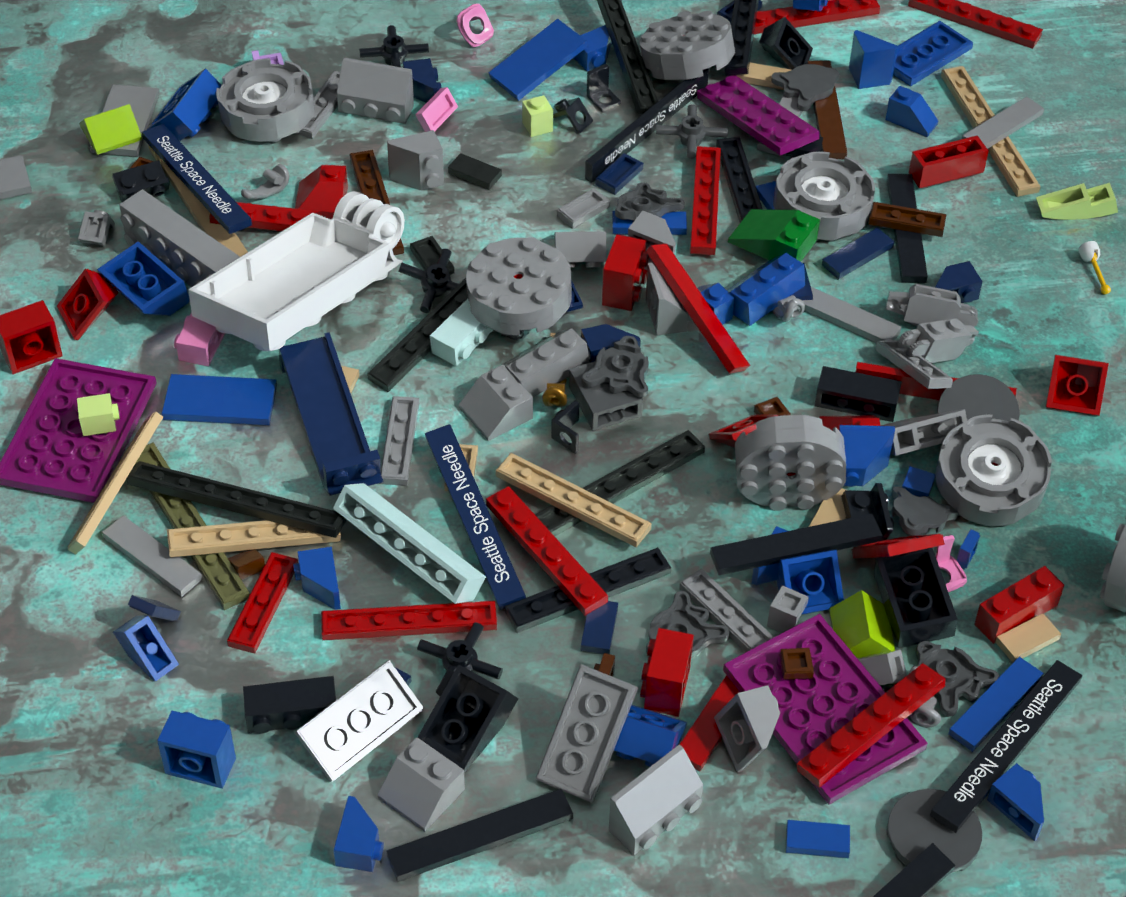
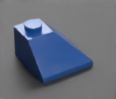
M839 425V431L844 437L846 456V482L844 486H864L888 466L895 426Z

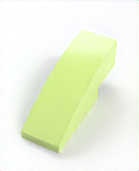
M1082 183L1036 197L1041 215L1044 218L1076 220L1118 213L1116 198L1110 183L1086 189L1085 184Z

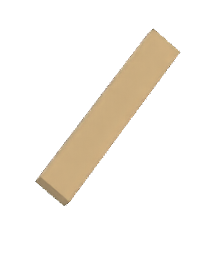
M153 412L144 420L67 546L68 550L75 555L88 543L163 419L162 415Z
M510 453L496 469V477L636 548L651 530L652 523L513 453Z
M267 520L167 529L170 557L338 542L341 537L340 532L334 538Z

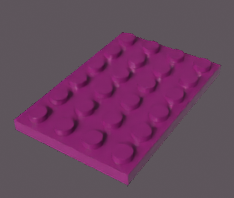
M55 358L0 462V485L94 503L118 465L157 384L155 376ZM110 393L112 404L117 403L120 419L115 420L116 431L83 436L79 421L77 398Z
M820 613L725 663L723 671L739 692L769 686L772 695L777 699L780 711L773 735L796 764L886 693ZM810 648L814 670L813 678L783 680L779 657L780 649ZM905 718L820 788L815 784L813 786L830 805L926 750L928 743L911 722Z

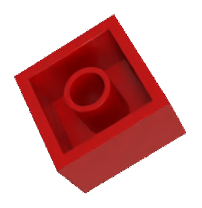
M616 234L603 268V306L632 311L634 303L640 301L642 287L640 286L641 284L645 285L647 281V269H644L649 259L645 251L646 240Z
M43 300L0 315V349L12 374L63 356L54 319Z
M658 628L656 639H650L647 652L649 658L648 662L644 663L641 676L643 682L640 697L645 698L644 709L679 717L691 667L693 634Z

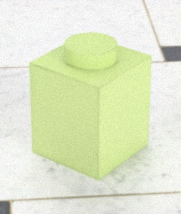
M544 95L522 101V123L531 137L553 132V109Z
M110 393L77 398L79 421L83 436L116 431L115 420L120 419L117 403L112 404Z

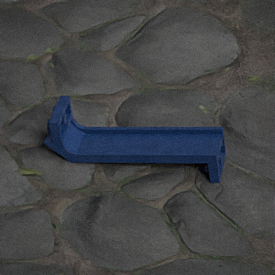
M330 332L324 333V337L286 345L278 350L281 371L287 375L322 485L331 496L341 493L344 485L364 483L370 486L384 481L381 476L378 450L370 451Z

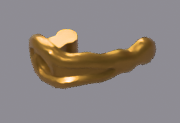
M567 379L559 383H547V389L542 396L545 406L556 405L564 407L567 404V395L565 394Z

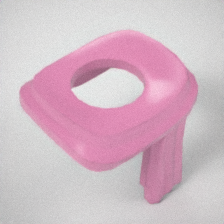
M472 4L457 15L458 29L471 47L480 46L492 38L494 29L484 8L480 4ZM480 19L483 26L480 34L472 33L469 27L470 21Z
M953 535L943 537L945 545L937 546L935 555L940 569L947 571L951 577L950 582L946 584L948 592L954 591L967 583V576L957 560L950 555L955 539Z

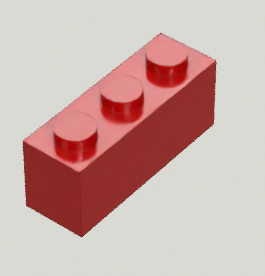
M977 135L912 151L909 174H912V178L919 189L980 174L985 170L989 150Z
M1043 566L979 605L974 625L995 644L997 636L1058 606L1064 584L1046 566Z

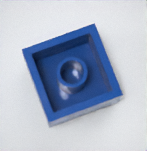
M172 710L157 740L165 774L223 789L236 760L230 725L221 720H208L197 717L190 712L181 713Z

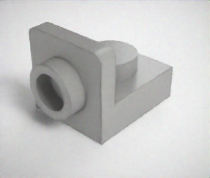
M94 210V212L85 211L78 240L81 243L105 246L109 227L114 228L115 222L107 212L101 210Z

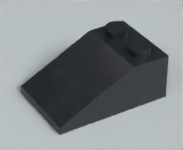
M458 664L418 738L458 765L465 773L504 726L518 698L509 691Z

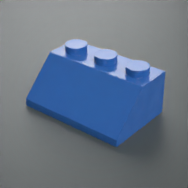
M205 68L179 86L147 130L164 124L179 141L187 136L192 138L201 129L199 124L210 117L211 112L209 110L218 105L216 90L221 87V84Z
M139 241L97 269L100 275L143 314L171 316L190 302L184 281Z
M784 253L767 261L727 289L735 298L733 315L751 326L778 307V301L789 297L805 286L804 264L791 255Z
M631 705L614 751H617L616 755L624 759L633 760L635 757L645 760V765L651 767L680 744L687 722Z

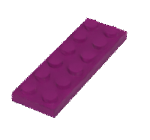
M736 75L728 76L722 81L709 84L697 90V99L780 156L819 139V130Z

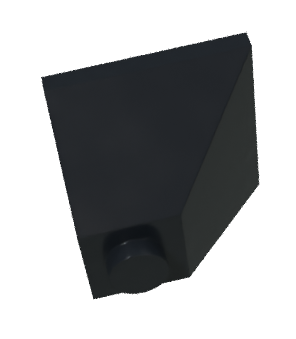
M786 17L764 28L759 41L765 51L790 70L807 64L813 50Z

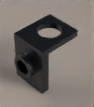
M607 64L587 72V97L602 112L621 104V100L609 89V66ZM601 97H609L612 101L602 103L599 99Z
M579 97L568 101L562 99L554 105L553 118L566 115L578 134L593 122L592 117ZM577 111H580L584 116L583 124H579L576 120L575 115Z
M576 400L564 410H560L551 420V438L574 454L578 452L579 434L570 428L579 421L580 403ZM564 433H566L570 437L572 443L568 442L563 437Z

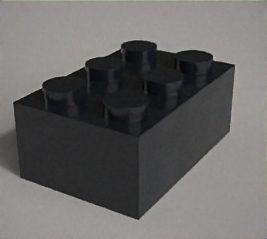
M933 547L890 557H876L874 577L898 648L916 645L922 641L930 642L955 636L958 619Z

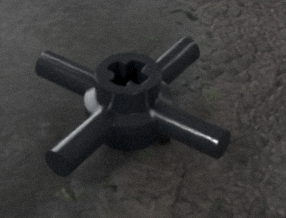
M393 25L387 27L388 36L383 40L381 47L359 49L360 58L382 56L386 64L401 67L407 54L429 53L428 43L406 45L404 39L397 35L396 27Z
M442 249L437 264H433L425 270L403 262L400 265L398 272L421 281L422 289L425 292L420 306V310L423 313L430 312L435 297H439L447 291L451 292L459 285L451 281L449 270L446 268L452 254L449 249Z
M474 622L464 640L453 641L447 648L422 639L420 640L417 650L442 659L443 666L446 669V673L436 689L437 695L441 696L458 664L472 672L476 671L489 677L500 679L503 669L478 660L477 653L473 649L484 629L480 623Z

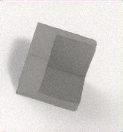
M782 586L770 605L767 627L784 633L797 626L798 619L807 606L809 597Z
M901 649L858 659L879 685L895 683L907 676Z

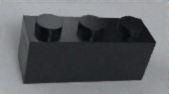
M823 366L817 387L815 407L860 416H875L879 420L893 422L902 381Z
M334 676L243 686L245 719L248 733L298 729L336 701Z

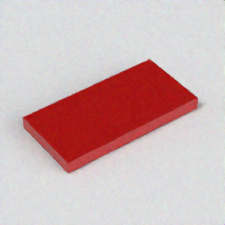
M940 533L903 536L856 546L851 551L853 559L890 557L945 545L943 535Z

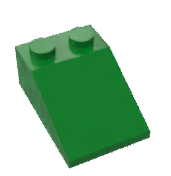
M751 209L728 238V243L767 260L787 253L801 262L817 241L820 219L799 210Z

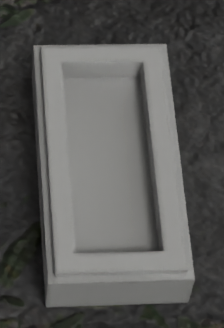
M593 188L558 208L557 216L573 229L609 208L610 200Z

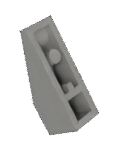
M965 409L904 419L881 426H895L891 455L897 456L943 443L947 434L953 428L967 421Z

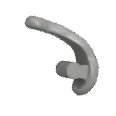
M279 164L272 170L266 169L263 176L268 179L267 182L260 185L257 189H242L241 195L247 199H263L281 192L289 181L287 168Z
M791 295L778 301V307L772 310L777 318L787 322L790 318L800 316L805 310V304L801 299Z
M912 666L909 673L915 670L918 666ZM931 697L909 715L914 723L924 728H931L940 723L941 716L934 710L937 703L936 698Z

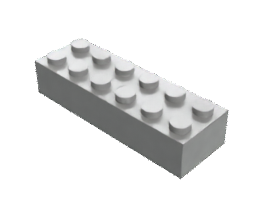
M143 189L119 204L121 211L120 219L124 226L126 242L132 246L139 241L190 287L195 286L240 258V256Z

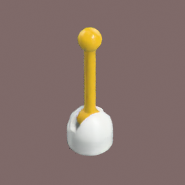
M1095 241L1085 242L1079 247V254L1083 261L1092 263L1101 284V293L1104 295L1109 294L1111 288L1109 285H1106L1097 264V260L1101 255L1100 248Z

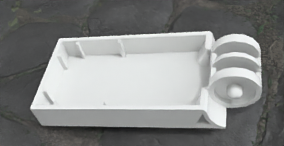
M349 192L337 204L333 219L330 220L311 213L188 289L192 316L215 326L216 330L221 333L233 334L253 343L259 350L274 351L280 349L285 345L286 340L305 327L316 325L320 322L321 316L339 304L352 301L357 292L374 281L386 278L390 270L403 262V260L393 255L392 250L399 242L404 230L405 219L403 212L398 207L383 204L380 200L369 199L362 193Z

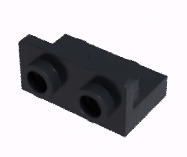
M159 160L112 174L121 202H124L142 189L153 197L161 196L169 190L170 181L166 178Z
M875 483L871 491L845 490L841 498L846 519L873 514L882 533L881 541L887 540L893 532L894 521L889 514L888 496L884 493L882 483Z

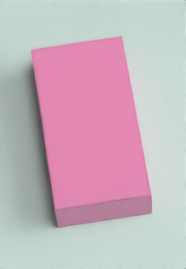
M448 87L440 88L415 115L425 132L432 130L435 132L458 108V105Z

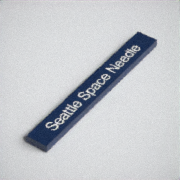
M164 124L142 131L145 142L229 234L252 226L249 215Z
M448 424L426 432L425 437L499 610L505 609L506 605L526 598V595L453 429Z

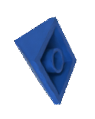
M855 30L849 70L858 89L890 85L892 83L898 46Z
M834 549L780 560L776 583L778 590L785 586L808 596V604L802 614L828 610L844 600L837 550Z

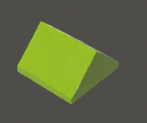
M130 104L85 118L79 123L80 128L97 155L142 140Z
M863 590L829 609L832 629L856 658L895 651L891 626L884 604Z

